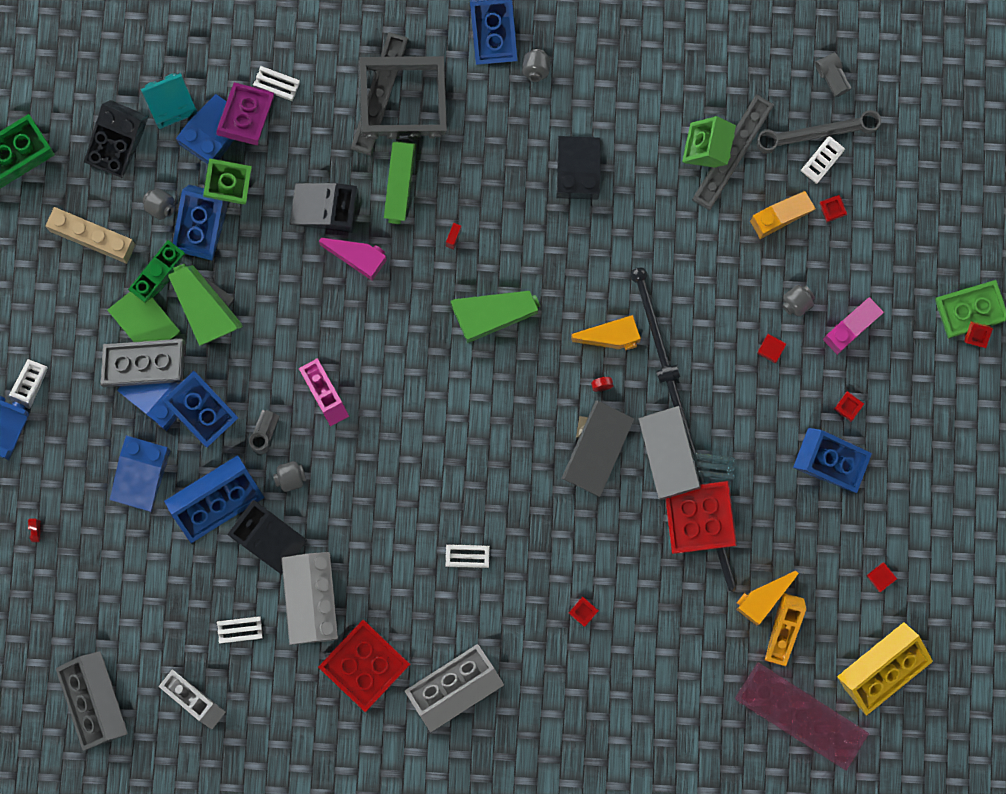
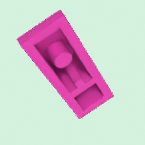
M321 238L319 240L320 246L371 281H373L387 261L384 255L385 251L376 245L372 247L369 244Z
M869 297L832 329L823 340L838 355L884 312Z
M318 358L300 367L299 370L330 427L349 417Z

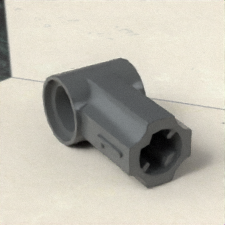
M835 52L815 61L819 75L825 78L834 97H839L851 90V86L842 71L840 58Z
M268 410L261 411L255 430L249 438V444L254 453L262 455L270 449V442L279 421V415ZM257 439L265 440L264 446L260 448L255 447L254 443Z

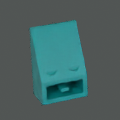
M181 73L170 74L165 77V80L150 82L145 85V88L141 89L159 129L197 113Z

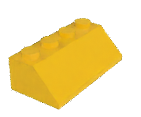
M903 622L837 677L846 692L867 716L931 664L933 660L920 636Z

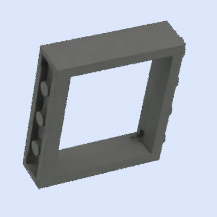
M444 56L359 57L361 137L374 140L378 139L379 136H387V139H399L400 136H408L409 139H419L421 136H429V138L435 139V137L445 135L447 125ZM437 70L439 125H368L366 71Z

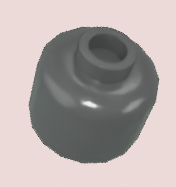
M533 49L526 53L522 66L524 76L532 82H539L547 78L550 70V57L545 51L540 49Z
M157 188L149 190L145 194L143 207L145 212L161 220L170 217L174 213L175 201L173 196Z
M797 285L784 294L783 301L785 304L782 306L789 315L793 314L800 317L813 308L815 297L807 286Z
M296 461L279 465L277 473L273 474L276 487L281 486L285 492L301 488L303 482L306 481L303 466L298 465Z

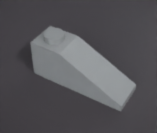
M173 669L158 686L210 729H213L225 714L222 708Z

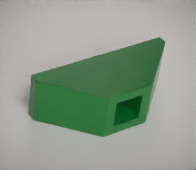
M167 240L128 290L146 303L162 291L170 281L168 275L174 272L173 268L180 265L185 252Z

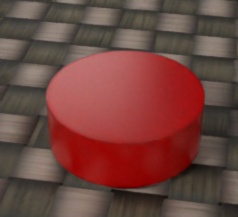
M601 377L591 382L592 389L595 392L605 391L614 386L611 377Z

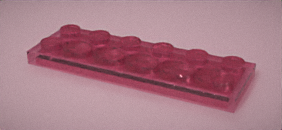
M759 662L755 664L734 698L737 702L845 771H847L869 735L862 728Z

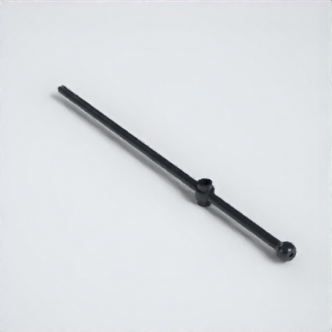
M642 267L636 268L631 271L630 275L632 281L638 285L662 366L661 370L656 371L660 383L666 381L673 406L681 407L700 485L706 484L675 383V378L680 377L677 365L670 366L645 282L647 272ZM717 548V554L728 589L734 592L736 585L725 548Z

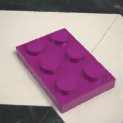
M234 82L216 135L258 146L274 99V92Z

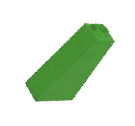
M400 141L392 143L384 218L388 219V223L401 224V220H406L416 143Z
M182 264L173 268L174 272L168 276L199 346L243 327L238 318L193 265L186 266Z
M530 291L451 300V307L467 343L538 314L537 308L540 307L536 295L532 296Z

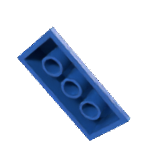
M237 455L164 502L172 517L190 543L247 509L253 500L258 502L264 496Z

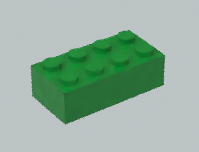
M30 114L0 131V189L55 156V153Z

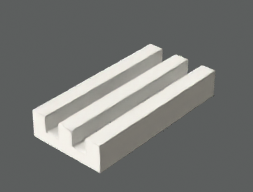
M260 66L253 87L274 92V95L293 101L300 80ZM263 74H266V75L272 76V77H274V78L280 79V80H282V81L291 83V84H293L294 86H290V85H287V84H285V83H282V82L276 81V80H274V79L268 78V77H266V76H263ZM262 80L275 86L281 87L283 89L291 91V94L266 86L264 84H261L260 82Z
M446 545V567L489 568V546ZM450 550L485 551V555L450 554ZM450 558L485 559V563L450 562Z
M261 617L217 621L220 644L263 639ZM257 622V626L223 630V626ZM258 630L256 635L224 638L223 634Z

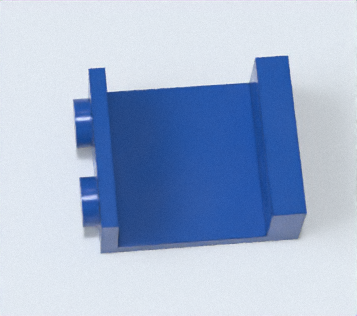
M0 396V457L10 460L30 413L24 410L26 406L13 401V404L5 402L6 398Z

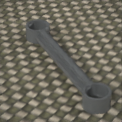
M868 110L860 118L777 134L772 130H764L759 134L756 145L762 153H771L780 145L861 130L866 134H872L881 125V117L876 111ZM866 116H872L876 119L877 125L875 128H867L864 126L862 119ZM765 135L771 136L775 142L772 148L763 147L760 142L761 137Z

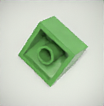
M718 116L690 123L682 162L713 168L728 165L736 125Z
M209 158L203 197L246 205L252 166Z

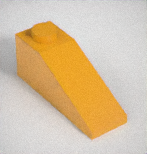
M806 191L756 213L752 216L750 222L759 238L762 239L814 211L815 207Z
M633 315L571 335L572 342L615 349L625 348V350L637 347V343L641 340Z
M794 571L751 591L748 595L744 593L737 601V604L740 606L736 610L758 626L799 573Z
M783 593L776 613L765 661L783 666L787 665L806 612L804 598Z

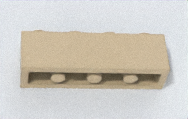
M56 207L53 208L46 223V228L50 232L126 264L136 246L133 240Z

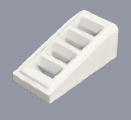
M828 136L801 169V172L817 184L843 154L845 148ZM828 146L829 148H831L834 152H836V154H834L833 152H831V151H830L828 148H826V147ZM823 152L824 154H826L829 158H831V160L828 161L825 157L821 155V153ZM818 159L826 167L823 168L817 162H815V160ZM812 165L821 173L817 175L809 167Z
M28 359L9 394L10 400L30 409L48 367ZM29 369L35 370L39 372V374H33L29 372ZM26 377L35 380V382L26 380ZM25 385L27 387H30L31 389L27 390L25 388H22V386Z

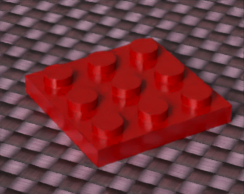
M729 481L701 484L700 489L665 499L672 554L737 546Z
M362 620L318 668L366 713L411 664L369 624Z

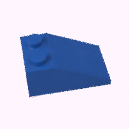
M470 0L476 65L518 61L513 1Z
M217 94L192 117L176 138L181 147L207 165L209 158L220 160L234 141V139L216 135L227 102Z
M188 185L182 189L173 244L184 251L185 254L213 260L225 220L228 201L203 197L204 188Z
M195 371L190 373L162 400L204 447H208L238 419L235 413Z
M176 382L120 386L117 390L165 431L178 418L162 401L179 385Z
M808 428L793 468L857 493L872 453L823 430Z
M126 435L119 456L110 500L152 512L171 450L168 447Z

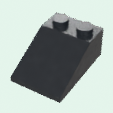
M558 136L556 198L598 200L600 193V137Z

